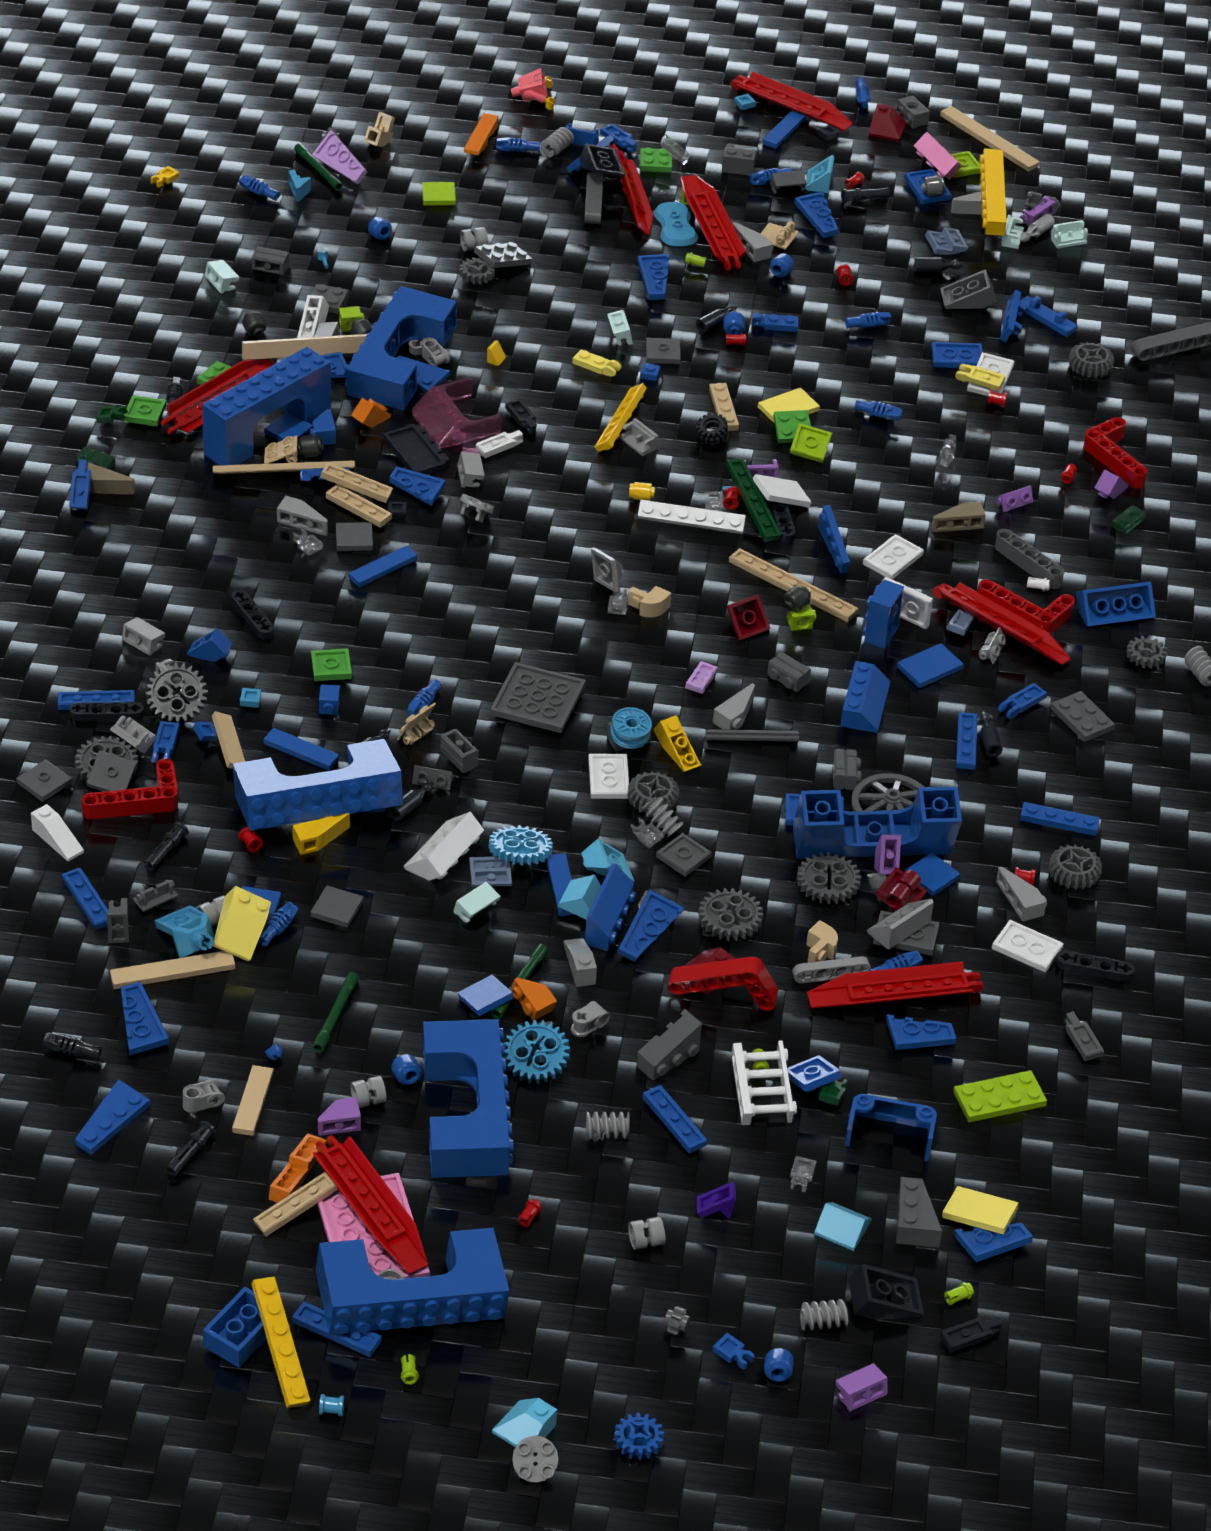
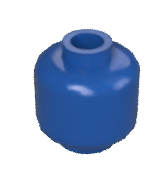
M375 217L369 222L368 231L374 238L385 240L391 235L392 226L386 219Z
M784 253L776 256L770 263L771 272L780 278L788 275L794 268L793 259Z
M732 311L724 316L723 327L725 333L728 335H740L744 332L745 318L741 313Z
M402 1054L392 1063V1073L399 1083L411 1085L419 1080L422 1069L412 1055Z
M782 1348L770 1350L766 1354L764 1362L766 1376L776 1382L788 1380L793 1373L794 1359L792 1354Z

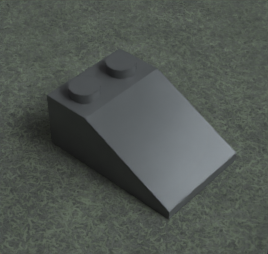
M728 143L723 153L721 172L750 176L754 172L759 147Z
M986 269L940 288L946 309H978L997 303L995 291Z

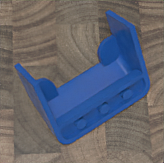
M859 1094L854 1097L845 1146L850 1145L855 1116L857 1115L930 1129L924 1160L929 1161L937 1118L935 1109L930 1106L866 1094Z

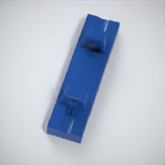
M1018 290L1013 292L1007 302L1000 340L1004 342L1008 340L1011 334L1017 336L1022 329V325L1016 322V316L1021 317L1026 306L1019 302L1021 292Z
M1026 296L1019 301L1026 306L1024 311L1026 314L1065 337L1077 331L1078 325L1066 319L1067 313L1064 311L1056 313L1041 304L1040 297L1036 296L1032 299Z

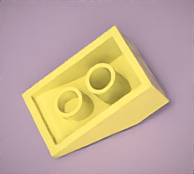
M235 886L224 898L213 946L249 962L266 923L271 902Z

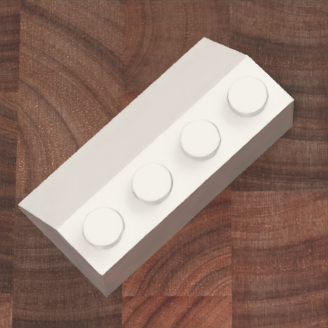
M471 812L447 820L404 865V868L429 881L435 878L441 879L448 873V868L457 864L458 858L469 851L468 847L480 839L479 835L484 829Z

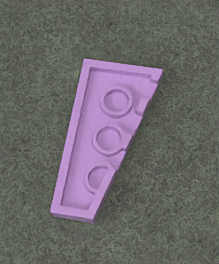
M332 130L329 131L312 154L316 159L356 184H359L367 173L365 168Z

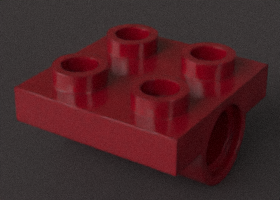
M895 867L875 892V895L897 911L910 902L920 901L927 890L920 886L921 878L918 873L913 870L903 872Z

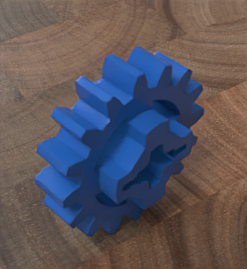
M637 1413L636 1417L628 1414L627 1420L621 1418L620 1425L616 1424L614 1432L616 1448H622L621 1454L623 1455L627 1452L630 1453L629 1458L631 1459L634 1455H638L639 1460L642 1459V1455L649 1459L651 1458V1452L657 1454L658 1448L663 1446L664 1432L662 1431V1425H656V1418L649 1420V1414H646L644 1417H640V1413Z

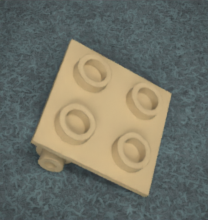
M792 221L787 222L785 227L769 223L761 232L762 235L772 242L773 246L781 249H787L799 233L795 231V223Z
M288 436L283 441L274 442L265 447L264 464H269L284 457L288 463H296L298 436Z
M436 703L429 707L425 705L416 716L414 714L409 716L405 721L406 724L399 730L401 733L397 740L403 738V742L406 745H412L422 736L432 731L435 723L429 720L428 716Z

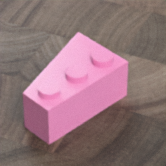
M928 132L914 145L918 149L916 153L921 158L925 156L928 159L926 163L932 168L936 167L938 169L937 173L943 178L947 177L950 180L962 167Z

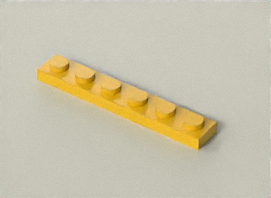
M643 383L630 388L595 445L598 452L602 450L607 451L614 446L613 443L620 436L619 433L622 427L632 416V412L638 406L639 400L643 398V394L647 389Z
M275 1276L253 1280L251 1283L286 1407L292 1408L308 1405L310 1397Z

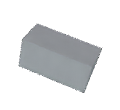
M932 899L910 902L869 928L867 932L889 950L931 922L934 902Z

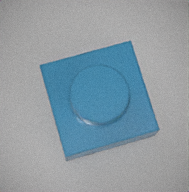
M749 94L735 97L734 103L741 110H747L755 107L756 101Z
M242 688L240 706L259 708L262 695L261 689Z

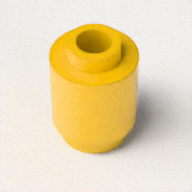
M630 483L629 498L647 501L654 498L655 487H652L651 483Z

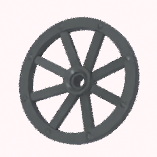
M892 773L873 775L865 778L855 787L852 793L851 807L853 812L863 811L859 800H880L864 811H877L882 807L886 808V811L904 809L902 805L909 807L913 804L912 801L905 798L916 797L918 788L924 786L904 775ZM880 783H894V786L891 789H887ZM900 785H904L914 791L900 792L899 788ZM872 786L882 794L862 792Z

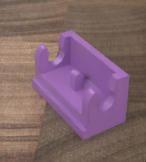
M1044 196L1042 199L1046 203L1042 201L1030 211L1022 210L1021 212L1024 215H1021L1020 219L1029 226L1045 214L1053 215L1056 202Z
M776 459L772 460L773 464L747 465L752 477L755 474L778 477L779 467Z
M874 1363L836 1380V1386L841 1390L837 1395L849 1411L887 1395V1377Z

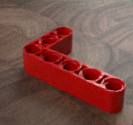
M1115 417L1088 429L1085 433L1083 448L1134 488L1144 487L1147 476L1146 467L1115 444V442L1124 438L1126 420Z
M987 579L979 582L977 591L1048 631L1050 634L1072 616L1075 603L1074 597L1064 594L1059 596L1048 607L1042 609Z
M161 759L156 763L158 784L156 787L94 792L83 795L81 799L83 816L87 819H99L176 810L178 808V789L173 762L169 759Z
M757 957L675 967L671 970L667 986L668 990L673 994H686L746 985L758 1007L763 1010L774 1009L778 995V987L763 962Z

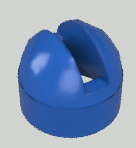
M279 1043L264 1051L271 1060H278V1057L281 1058L283 1054Z

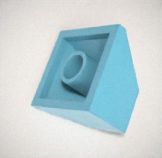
M597 839L581 853L584 859L583 864L589 871L593 870L600 875L606 876L612 863H614L634 882L624 854L603 841Z
M540 1398L519 1400L494 1427L492 1433L514 1447L521 1440L529 1436L546 1437L556 1426L557 1409Z

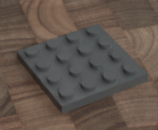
M515 662L490 709V715L562 733L585 687L586 680Z

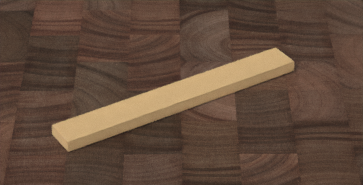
M953 106L941 111V117L990 148L1003 150L1004 157L1029 172L1039 167L1040 161Z
M367 334L243 341L242 359L289 357L305 347H309L319 355L341 352L342 354L357 353L360 344H363Z
M355 461L329 462L341 468H349V470L355 467ZM327 462L213 466V474L296 472L303 469L324 468Z
M740 548L729 557L730 563L787 592L796 585L806 587L811 593V604L846 622H849L858 613L859 608Z

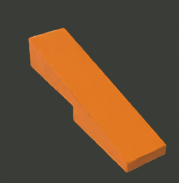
M483 113L464 147V153L479 156L488 145V138L498 128L499 116Z
M307 1133L289 1156V1163L270 1185L269 1200L278 1203L300 1188L317 1160L313 1155V1152L319 1153L315 1143L321 1140L326 1146L327 1140Z

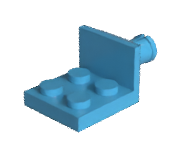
M187 906L154 920L156 928L173 936L179 958L187 957L201 950L206 951L207 948L211 949L214 944L215 936L209 915L192 906Z

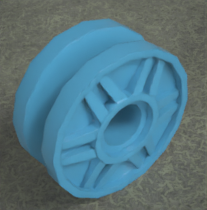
M629 707L620 709L612 718L611 737L615 743L624 748L636 749L642 747L650 738L652 722L648 714L640 709Z

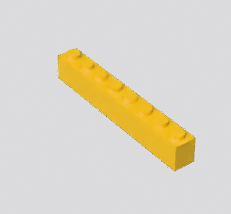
M984 149L983 155H980L979 160L982 191L981 209H983L982 228H985L986 235L1005 236L1007 220L1003 150Z

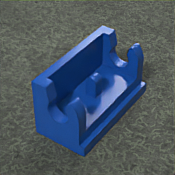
M568 123V126L566 125L565 127L574 136L572 144L585 146V144L596 145L599 141V129L595 128L593 132L572 128V123Z

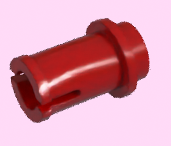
M858 172L855 173L853 177L845 181V185L850 183L846 188L852 189L858 184L861 185L865 180L864 175Z
M743 333L741 335L726 334V339H732L726 340V345H746V335H743Z
M1074 464L1067 465L1065 471L1061 473L1060 478L1063 483L1069 484L1073 482L1074 474L1077 471V467Z
M536 1199L527 1201L525 1204L526 1208L517 1218L518 1222L522 1220L520 1224L524 1227L530 1226L534 1217L541 1213L542 1205Z

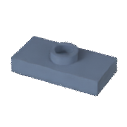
M958 609L948 623L947 630L964 636L973 623L975 616Z

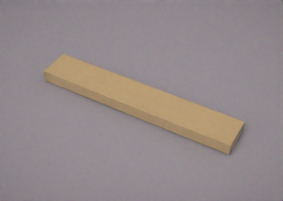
M221 951L110 970L113 988L119 989L137 982H141L143 985L235 969V962L232 954Z

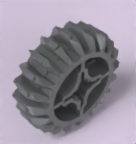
M1094 342L1075 345L1070 351L1068 358L1069 367L1077 375L1081 374L1082 377H1094L1095 379L1108 375L1114 365V357L1110 349H1106V346H1100V343L1094 344Z
M652 771L650 773L644 772L642 775L637 774L636 778H632L628 785L627 797L634 810L639 809L640 813L646 812L647 814L649 810L642 811L641 808L654 797L656 799L663 798L664 800L661 805L668 804L666 811L674 809L679 801V787L677 782L673 781V777H668L667 773L662 775L660 771L658 773H653Z
M1067 844L1065 848L1060 846L1058 850L1054 851L1050 857L1048 868L1050 877L1054 878V882H1059L1060 886H1067V889L1070 887L1074 888L1076 891L1077 888L1084 890L1085 887L1091 888L1092 885H1096L1101 876L1102 863H1100V857L1096 856V852H1091L1090 848L1084 849L1083 845L1077 847L1075 844L1073 847H1070Z

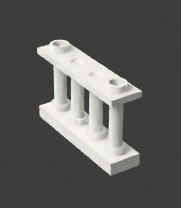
M778 1041L777 1051L753 1053L743 1051L741 1043H733L731 1056L742 1125H750L751 1118L755 1114L786 1112L788 1123L792 1122L793 1114L797 1113L796 1101H792L786 1065L788 1051L784 1049L783 1041ZM778 1060L779 1069L749 1070V1068H745V1063L747 1061ZM780 1077L782 1086L752 1088L748 1086L747 1081L753 1078ZM783 1095L785 1104L755 1106L751 1104L750 1099L752 1096Z

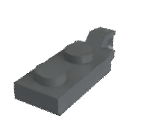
M1074 1012L1066 1013V1031L1084 1061L1102 1057L1104 1050L1087 1022L1079 1021Z

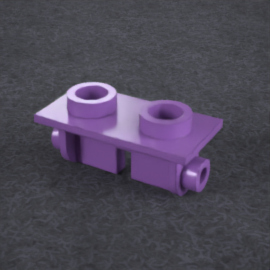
M1027 486L1003 494L996 499V503L1003 507V512L1032 503L1031 486Z

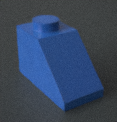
M327 409L312 421L313 428L310 429V435L316 434L318 437H321L323 445L336 444V429L331 409Z
M217 628L193 642L187 654L191 657L215 662L219 659H225L230 654L229 650L233 643Z

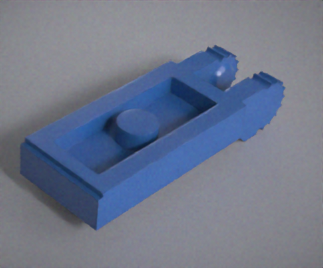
M1033 683L1008 697L1007 700L999 705L998 710L1001 713L1008 711L1006 717L1009 719L1015 718L1019 712L1021 713L1046 699L1047 692Z
M160 721L157 737L153 745L152 763H157L159 753H165L163 759L170 760L179 733L180 723Z

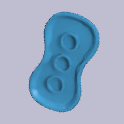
M666 202L658 205L654 210V217L662 226L660 237L664 243L670 246H688L698 240L697 233L689 224L691 213L686 205L679 202Z

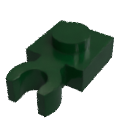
M116 405L100 407L95 419L98 424L110 423L116 418L123 420L125 419L123 413H128L126 406L118 408Z
M844 1079L842 1082L834 1080L830 1084H825L819 1093V1100L839 1106L845 1096L847 1079Z

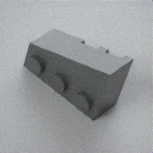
M686 1009L680 1013L682 1017L676 1023L670 1022L666 1026L668 1028L666 1032L660 1037L656 1035L637 1052L636 1066L652 1080L665 1075L667 1071L675 1066H679L683 1061L695 1056L699 1052L702 1023Z
M901 1177L898 1192L896 1243L939 1248L942 1229L923 1179Z

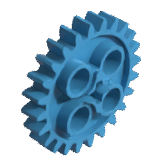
M520 825L518 828L510 826V829L503 827V830L497 829V832H492V835H490V853H493V856H499L498 860L505 859V863L512 861L513 865L518 862L522 866L524 863L531 865V862L538 864L539 861L545 862V859H549V855H552L553 842H551V838H548V834H543V831L536 832V828L530 830L528 826L522 828Z
M534 1020L533 1025H530L525 1021V1027L518 1024V1031L512 1029V1036H506V1042L504 1043L505 1056L503 1057H505L506 1064H508V1071L513 1070L514 1077L520 1074V1081L527 1077L528 1083H531L532 1079H536V1083L539 1084L541 1078L547 1082L548 1076L555 1079V1072L562 1074L561 1067H567L566 1061L570 1060L569 1040L565 1039L564 1032L560 1033L559 1027L553 1029L552 1023L545 1026V1022L542 1020L541 1024L537 1025L536 1020ZM529 1038H535L536 1040H534V1041H529L528 1039H529ZM554 1046L553 1049H547L546 1047ZM521 1054L527 1055L525 1057H519V1055ZM540 1062L545 1063L544 1065H541V1066L537 1065V1063H540Z

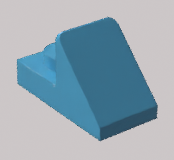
M288 170L289 186L296 202H298L311 191V177L300 178L295 170Z

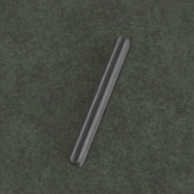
M706 730L705 738L706 740L799 741V732Z

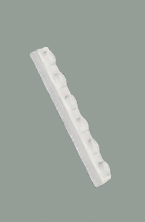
M647 500L640 501L638 519L743 534L746 515Z

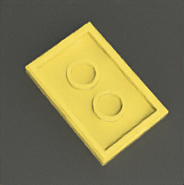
M801 387L758 402V408L773 423V414L776 411L808 410V414L819 411L820 408Z
M957 1186L943 1210L942 1218L1004 1235L1018 1209V1202Z

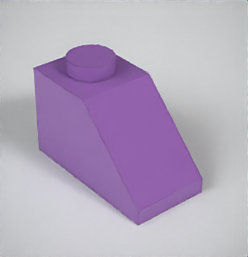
M1104 470L1094 488L1099 491L1098 495L1107 499L1109 496L1115 499L1128 488L1129 484L1113 473Z
M901 835L880 836L875 849L874 869L879 874H890L895 867L899 868Z
M357 1097L335 1100L318 1118L319 1136L361 1130V1115Z

